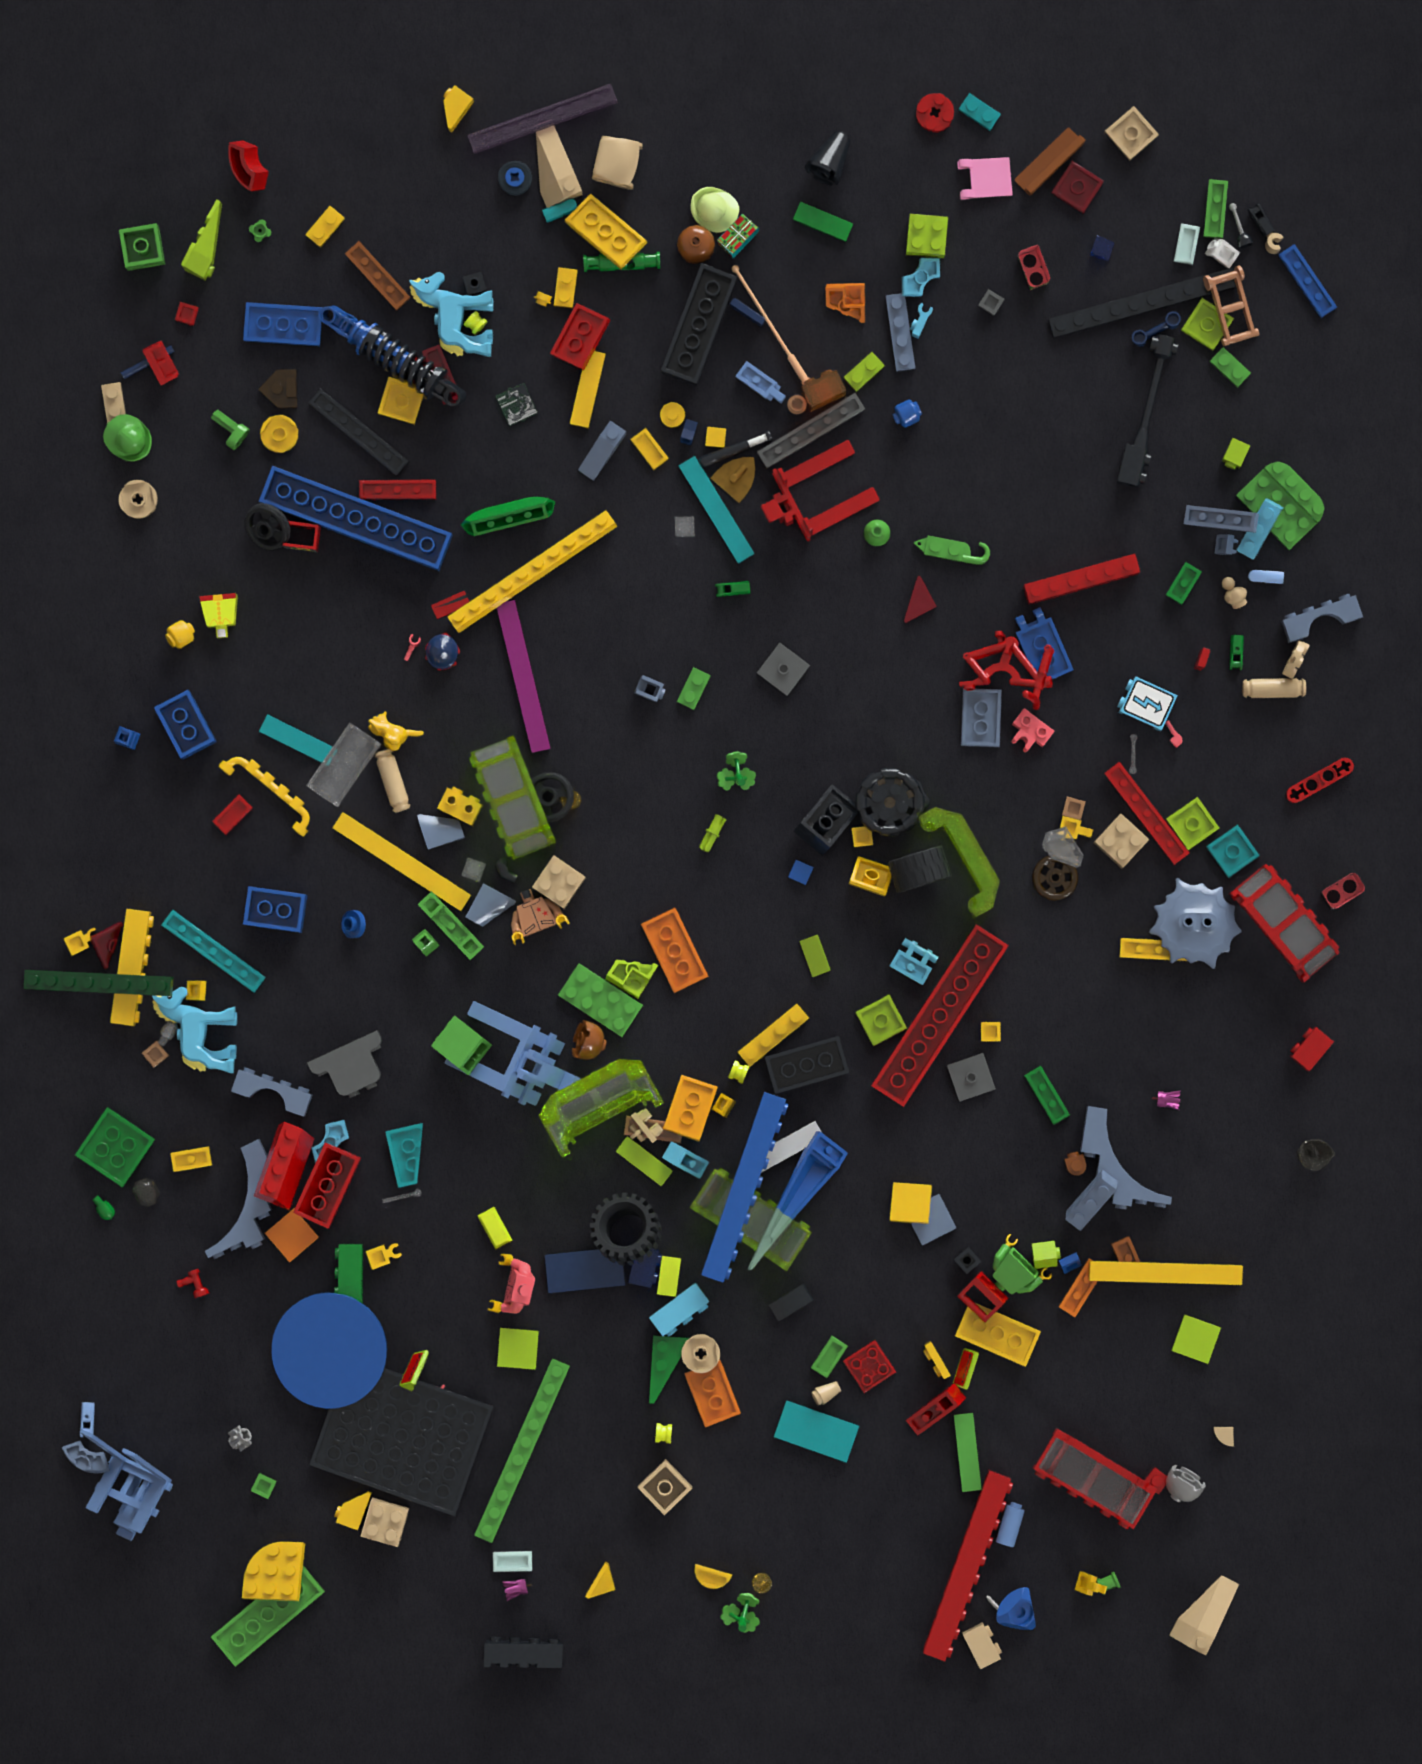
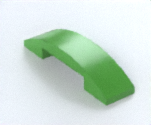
M432 891L418 904L470 960L484 948L477 938Z

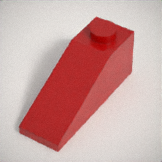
M953 1383L910 1416L906 1422L918 1436L957 1408L966 1397L957 1385Z

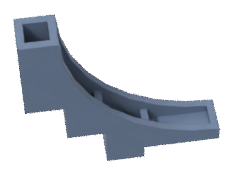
M1087 1106L1080 1152H1084V1156L1095 1158L1096 1154L1099 1155L1096 1176L1101 1170H1104L1117 1180V1190L1113 1193L1111 1203L1115 1204V1208L1126 1209L1127 1206H1132V1199H1136L1135 1203L1147 1205V1201L1155 1202L1154 1206L1166 1208V1204L1171 1205L1172 1197L1155 1193L1143 1187L1121 1167L1108 1139L1106 1125L1107 1109Z
M260 1139L241 1147L248 1173V1192L245 1205L238 1221L221 1241L205 1251L208 1258L212 1256L214 1259L225 1255L224 1250L230 1248L233 1251L241 1247V1242L244 1243L246 1248L251 1246L252 1249L263 1245L261 1241L265 1237L255 1218L258 1217L261 1220L269 1216V1211L272 1208L269 1202L253 1196L268 1156Z

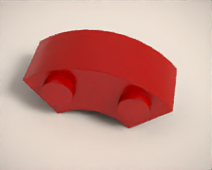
M243 140L229 142V163L236 179L250 191L264 190L269 171L259 161L258 147Z

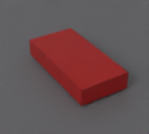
M1203 647L1200 650L1194 669L1201 671L1205 668L1210 649Z
M239 794L212 822L227 835L253 807Z

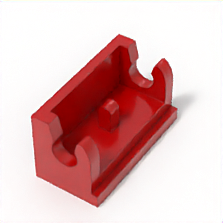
M162 340L143 349V353L160 385L178 377L179 373Z

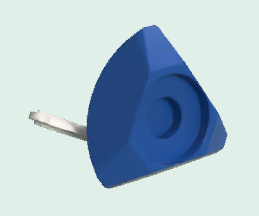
M1023 1587L1014 1590L1002 1600L999 1606L990 1596H986L992 1606L997 1609L996 1619L999 1624L1022 1630H1033L1036 1627L1029 1588Z

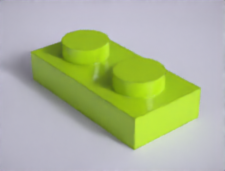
M871 352L846 374L844 379L857 392L882 370L885 365Z

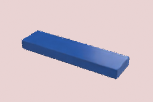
M1295 244L1278 255L1320 318L1337 308Z

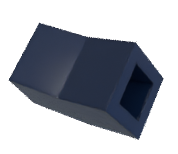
M686 419L680 439L681 443L692 445L698 422Z

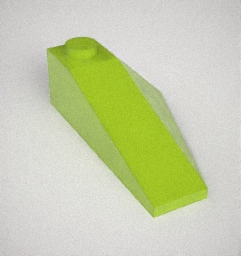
M219 200L215 201L206 217V227H202L198 231L197 243L192 242L181 263L185 271L205 281L207 277L212 276L215 269L213 265L222 203Z

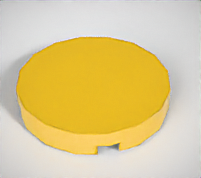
M284 415L269 417L263 423L260 430L263 445L275 453H285L291 450L298 440V428L295 422Z

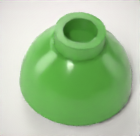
M872 520L864 528V538L870 545H884L890 538V528L882 520Z

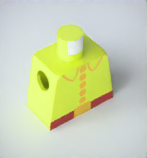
M230 593L199 596L207 627L216 628V638L228 637L227 626H235L238 595Z

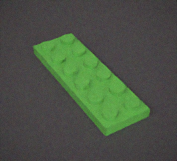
M303 1565L299 1601L255 1599L213 1634L211 1638L236 1667L325 1591Z

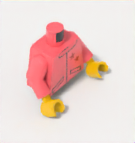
M501 1254V1256H504V1262L499 1261V1264L511 1265L503 1303L490 1300L489 1302L494 1303V1307L492 1309L488 1308V1310L496 1313L502 1311L517 1314L522 1310L523 1306H527L530 1303L535 1277L531 1273V1267L528 1263L516 1258L513 1259L511 1254Z

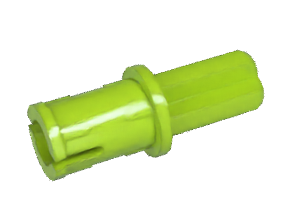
M715 814L709 829L705 830L707 832L699 846L701 850L705 852L710 851L716 838L720 836L718 834L726 822L725 818Z

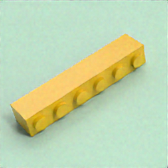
M126 909L117 974L146 976V973H143V968L148 963L146 947H150L151 935H148L149 927L152 928L154 916H151V912ZM114 994L110 1023L135 1026L136 1023H139L140 1011L137 1010L138 1003H142L143 995Z

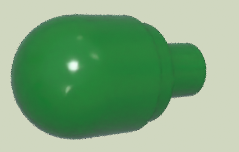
M98 1195L92 1199L97 1205L95 1208L96 1212L102 1219L110 1220L114 1217L115 1210L106 1200L102 1201Z

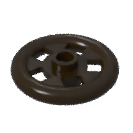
M1049 855L1036 864L1032 874L1034 888L1042 897L1058 901L1067 898L1074 892L1078 883V872L1075 865L1068 858L1061 855ZM1055 862L1063 864L1062 870L1054 868ZM1045 866L1050 869L1047 872L1046 876L1041 874V871ZM1064 873H1070V881H1064ZM1053 874H1057L1059 876L1058 881L1052 880ZM1045 880L1050 885V888L1047 890L1041 884ZM1063 885L1064 891L1056 893L1055 887Z

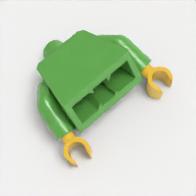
M1009 1234L1005 1239L1006 1244H1003L995 1254L993 1263L995 1273L992 1276L997 1282L994 1284L1002 1292L1006 1289L1010 1294L1015 1292L1019 1294L1032 1292L1043 1283V1279H1050L1052 1274L1044 1277L1043 1272L1047 1268H1042L1038 1272L1014 1247L1010 1249L1011 1246L1017 1243L1018 1239L1014 1243H1010L1008 1238L1011 1234Z

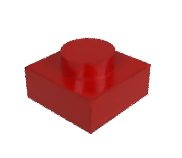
M1154 1467L1144 1481L1156 1487V1493L1159 1494L1166 1486L1167 1476Z

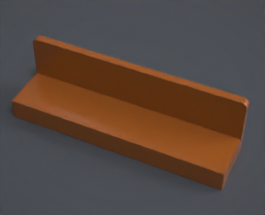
M1067 128L1015 178V182L1031 196L1086 140L1081 135L1077 136L1070 128Z

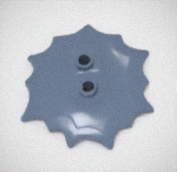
M1176 878L1175 891L1166 895L1164 904L1154 906L1158 917L1149 933L1161 938V947L1166 948L1170 953V963L1185 958L1189 963L1196 961L1205 962L1214 969L1218 956L1221 953L1229 952L1232 939L1242 932L1235 922V906L1225 901L1223 898V887L1221 886L1211 890L1203 883L1189 885ZM1185 919H1190L1191 925H1186ZM1205 919L1209 920V926L1204 924Z

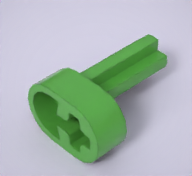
M218 409L216 412L214 411L211 417L212 420L231 433L226 441V445L232 450H236L250 431L242 423L238 425Z

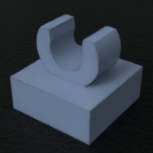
M1217 535L1214 554L1232 555L1237 553L1236 550H1233V543H1238V540L1234 539V535Z

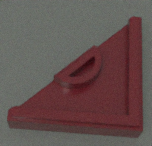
M921 576L917 577L904 619L905 623L937 607Z
M118 922L89 937L105 970L108 968L112 953H114L118 941L117 938L123 926L122 922Z

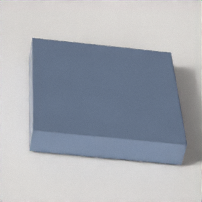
M940 1194L931 1197L929 1224L911 1223L922 1245L956 1229Z

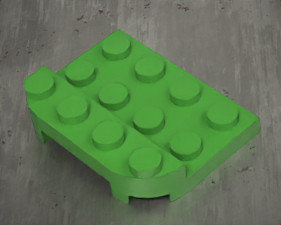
M1281 462L1267 465L1236 495L1253 513L1259 511L1266 498L1284 507L1270 532L1288 550L1320 521L1324 512L1321 498L1290 466Z

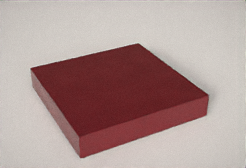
M1071 161L1051 194L1084 214L1104 180Z

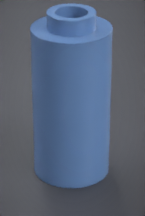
M1011 1502L1010 1505L1006 1504L995 1542L1014 1547L1025 1511L1021 1509V1504Z

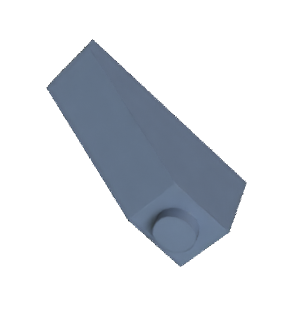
M610 421L578 471L594 481L626 436V431Z

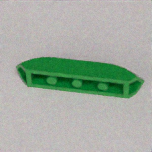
M528 497L484 508L468 516L461 526L469 535L477 536L549 518L553 513L555 501L544 497Z

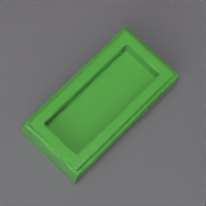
M831 1336L811 1368L828 1378L848 1346L834 1336Z

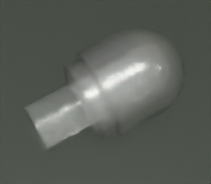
M167 1021L161 1029L160 1034L162 1036L158 1043L165 1046L168 1039L172 1040L177 1034V1029H179L178 1023Z

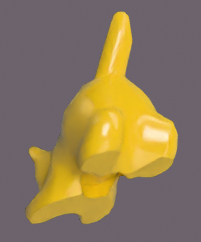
M386 711L368 721L370 723L368 726L369 730L377 736H382L385 747L392 751L399 750L400 745L406 741L408 736L418 737L424 734L423 731L405 730L401 726L388 722Z

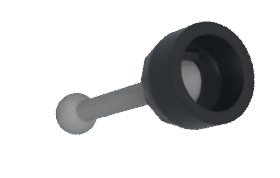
M1232 203L1229 205V209L1233 212L1240 232L1237 244L1239 249H1244L1254 243L1251 236L1243 232L1236 212L1237 206Z

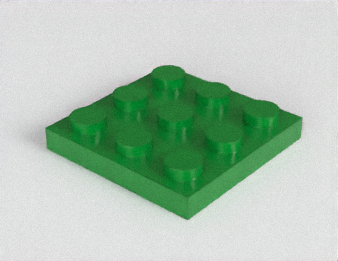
M107 1107L75 1156L121 1187H124L156 1139Z

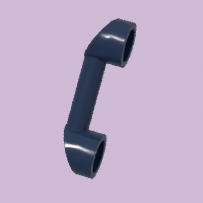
M1174 311L1169 312L1166 315L1165 322L1146 332L1143 330L1134 331L1132 342L1136 346L1141 347L1152 336L1168 328H1177L1181 322L1180 315Z

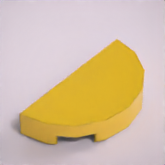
M695 1564L696 1578L701 1585L707 1588L717 1589L723 1587L732 1577V1574Z

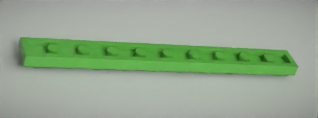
M552 1358L475 1536L490 1543L493 1542L570 1367L569 1365Z

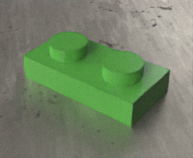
M1224 347L1210 360V363L1237 388L1251 374Z
M693 667L677 702L694 710L711 675Z

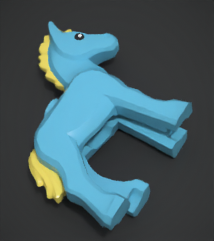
M437 272L424 279L418 277L417 281L409 280L411 283L409 288L411 289V295L414 296L413 299L417 303H421L422 306L438 309V314L435 313L434 321L435 325H438L440 345L444 350L451 354L455 353L457 356H463L464 350L466 353H476L485 357H491L493 330H486L484 333L476 336H468L461 332L464 310L493 311L492 290L478 296H462L449 291L438 290L445 281V276L441 272Z
M179 987L173 991L172 996L152 995L154 999L152 1001L153 1007L159 1017L165 1018V1021L181 1024V1029H177V1040H180L182 1059L186 1065L194 1070L197 1068L200 1072L206 1071L207 1067L208 1069H219L228 1073H234V1059H236L237 1046L229 1045L226 1049L211 1051L204 1047L207 1025H237L235 1007L227 1008L222 1012H205L196 1007L182 1005L183 999L188 995V990L185 987Z

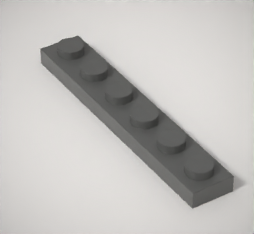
M856 393L757 453L768 469L861 413L865 408Z

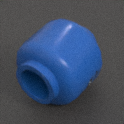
M906 400L894 407L895 413L892 414L897 425L901 424L902 427L907 428L920 421L922 412L916 401Z

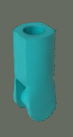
M568 199L542 210L546 222L548 223L571 214L577 208L575 200Z

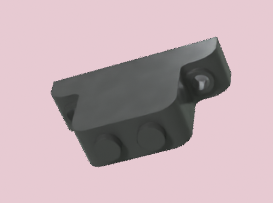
M376 1030L309 1061L307 1064L310 1070L317 1074L318 1077L329 1073L337 1092L340 1095H348L349 1098L360 1094L359 1090L366 1087L369 1090L376 1087V1082L381 1078V1072L372 1055V1052L381 1048V1035Z

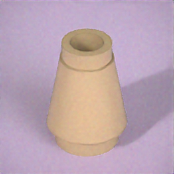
M835 1381L814 1388L811 1394L819 1406L826 1404L841 1392V1389Z

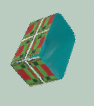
M741 214L719 237L717 242L734 258L758 233L759 227Z

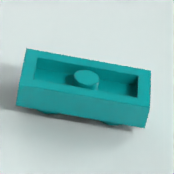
M970 93L959 107V111L989 131L1001 116L999 112Z

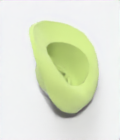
M705 187L698 190L692 196L691 213L700 226L718 233L726 231L735 222L739 214V206L737 201L726 191L715 187Z

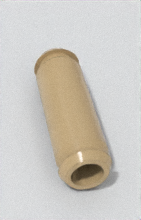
M1282 678L1251 679L1247 681L1245 679L1242 683V694L1245 698L1247 696L1251 698L1304 697L1306 695V680Z
M387 749L376 753L375 758L377 757L376 763L390 805L394 808L392 811L397 813L409 809L410 804H408L409 799L395 756L392 755L393 751Z

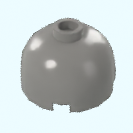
M1177 1465L1172 1466L1166 1478V1487L1171 1494V1498L1177 1502H1190L1198 1498L1206 1487L1205 1483L1201 1484L1199 1482L1200 1477L1185 1467H1181L1179 1470L1176 1469Z

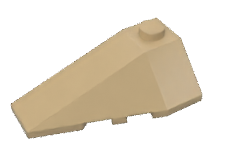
M554 124L536 131L540 193L546 207L549 208L568 199H574L583 195Z
M1221 1575L1177 1619L1170 1636L1206 1655L1239 1584Z

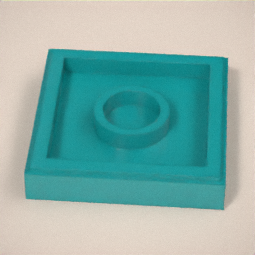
M1238 825L1206 846L1227 878L1260 856Z

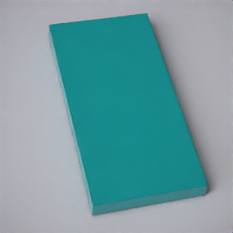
M786 1400L774 1437L847 1463L859 1426Z

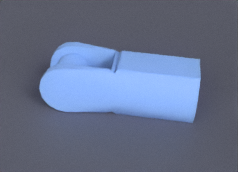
M1252 570L1249 572L1248 578L1253 582L1283 584L1284 572Z
M81 1402L80 1430L83 1429L94 1435L95 1403ZM84 1422H90V1428H84Z

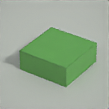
M259 1473L251 1491L269 1499L277 1481Z

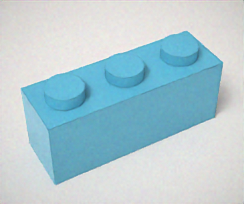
M1266 498L1257 512L1259 517L1256 533L1246 532L1237 551L1251 559L1256 558L1284 507Z
M694 1283L649 1318L662 1336L667 1334L669 1337L677 1331L676 1326L680 1323L685 1325L693 1319L691 1315L696 1311L700 1314L707 1309L709 1300L699 1286Z

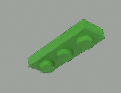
M1213 179L1208 181L1203 237L1223 239L1228 181Z

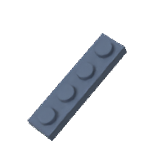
M902 293L886 295L896 372L915 369L906 299L902 296Z
M1187 505L1184 524L1256 533L1259 514Z

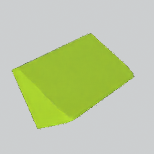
M818 934L799 941L812 977L831 971Z

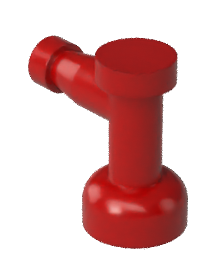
M199 1269L188 1272V1277L177 1280L179 1288L194 1283L196 1289L193 1292L194 1298L209 1294L208 1289L203 1287L198 1274L200 1272Z

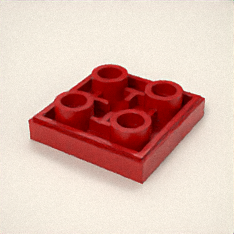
M873 1340L843 1360L864 1393L896 1373L876 1340Z

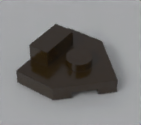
M296 369L276 370L258 389L278 409L298 408Z

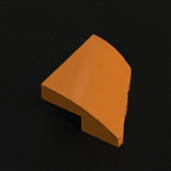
M865 283L826 284V307L838 310L846 316L849 315L858 319L859 322L865 323Z

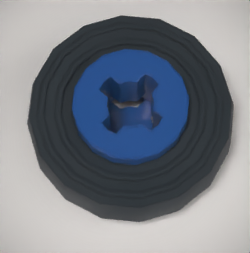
M511 161L503 165L498 173V182L501 189L509 195L517 196L525 193L532 183L531 171L527 165L520 161Z

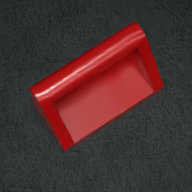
M982 1272L957 1296L984 1323L1008 1300V1297ZM973 1285L995 1305L988 1315L965 1294Z

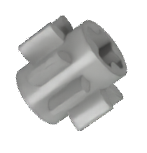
M239 1425L228 1433L230 1435L228 1442L233 1449L239 1448L242 1451L252 1444L250 1441L252 1435L247 1428L241 1429Z

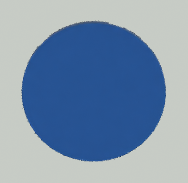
M319 1293L298 1301L282 1316L273 1335L272 1360L281 1383L297 1399L315 1407L340 1408L359 1401L375 1387L386 1365L387 1341L379 1320L364 1304L344 1294Z

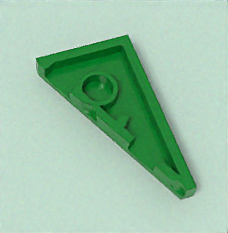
M653 1336L649 1403H655L680 1360L682 1348L689 1338Z

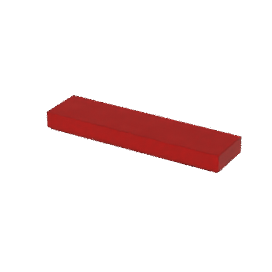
M359 480V498L362 500L436 499V480Z

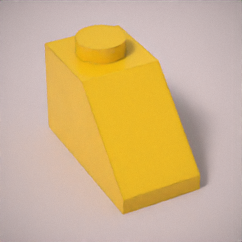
M455 85L452 89L449 88L443 96L445 98L443 101L447 125L450 132L454 131L474 103V99Z
M368 1491L344 1502L342 1507L338 1506L334 1516L337 1517L336 1523L358 1530L372 1492Z

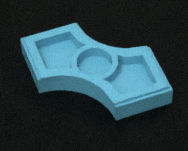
M920 258L916 271L911 275L901 277L903 297H921L923 295L926 283L931 279L940 277V258Z
M345 1120L325 1124L326 1133L320 1144L312 1147L315 1163L325 1142L338 1147L342 1141L349 1139Z

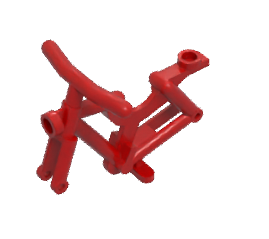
M995 631V637L998 639L997 644L963 654L965 661L978 676L973 681L959 682V686L964 687L966 691L975 690V686L989 685L991 683V675L998 671H1006L1012 676L1009 680L1011 685L1034 687L1033 693L1024 690L1022 695L1033 703L1032 707L1034 710H1038L1040 708L1039 697L1043 688H1051L1053 685L1052 677L1047 676L1054 654V649L1051 645L1044 647L1038 671L1019 649L1018 640L1012 636L1006 638L1002 631ZM1003 652L1000 662L989 666L984 671L975 661ZM1013 654L1034 680L1021 679L1018 671L1009 665Z

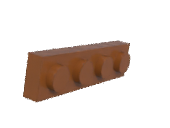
M360 241L345 253L396 311L410 299V296Z

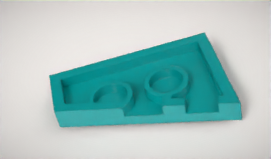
M423 1123L385 1132L398 1188L418 1183Z

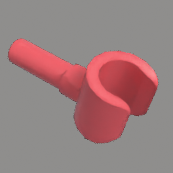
M414 634L409 637L410 645L404 657L406 661L409 660L414 648L419 646L421 642L420 637L416 643L411 641Z
M1168 720L1165 724L1173 735L1170 742L1175 747H1178L1182 743V737L1174 730Z

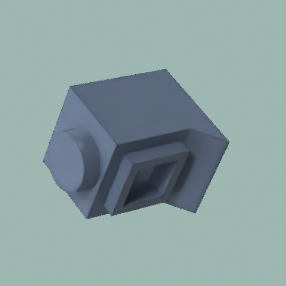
M642 675L634 694L657 702L658 699H662L665 693V689H663L664 684ZM647 684L656 687L653 696L644 692Z

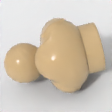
M1226 577L1222 580V587L1227 590L1224 595L1225 601L1231 604L1233 609L1243 607L1247 603L1245 599L1247 590L1243 587H1234V579Z

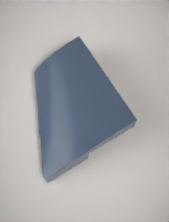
M417 815L428 850L465 838L458 819Z
M483 883L466 918L483 927L513 906L516 901Z

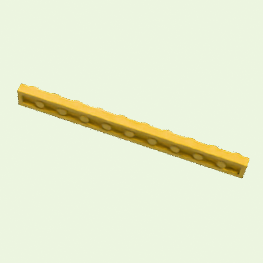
M604 511L449 615V620L457 632L460 633L617 527L616 523L609 513Z

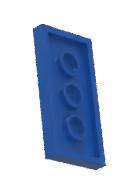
M246 302L243 340L246 342L320 346L322 321L319 318V313L322 307Z

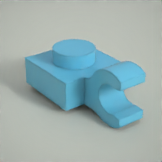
M923 303L918 307L919 319H914L910 328L913 331L912 336L919 339L925 323L933 310L930 307L928 312H923Z

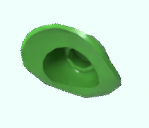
M122 414L108 422L103 434L104 442L108 449L114 455L126 461L140 460L147 456L151 449L152 437L149 430L138 418L131 415Z

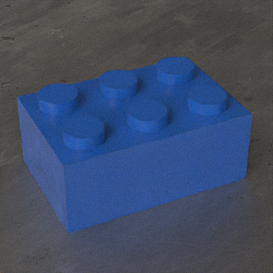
M189 690L154 707L181 759L184 760L217 742Z
M248 886L243 925L302 933L307 895Z

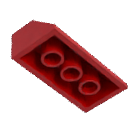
M287 1122L278 1125L253 1196L290 1210L314 1138L302 1128Z
M325 1142L293 1213L329 1229L361 1161V1157Z

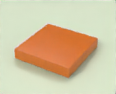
M295 1208L265 1233L289 1262L319 1238L303 1217L293 1213Z

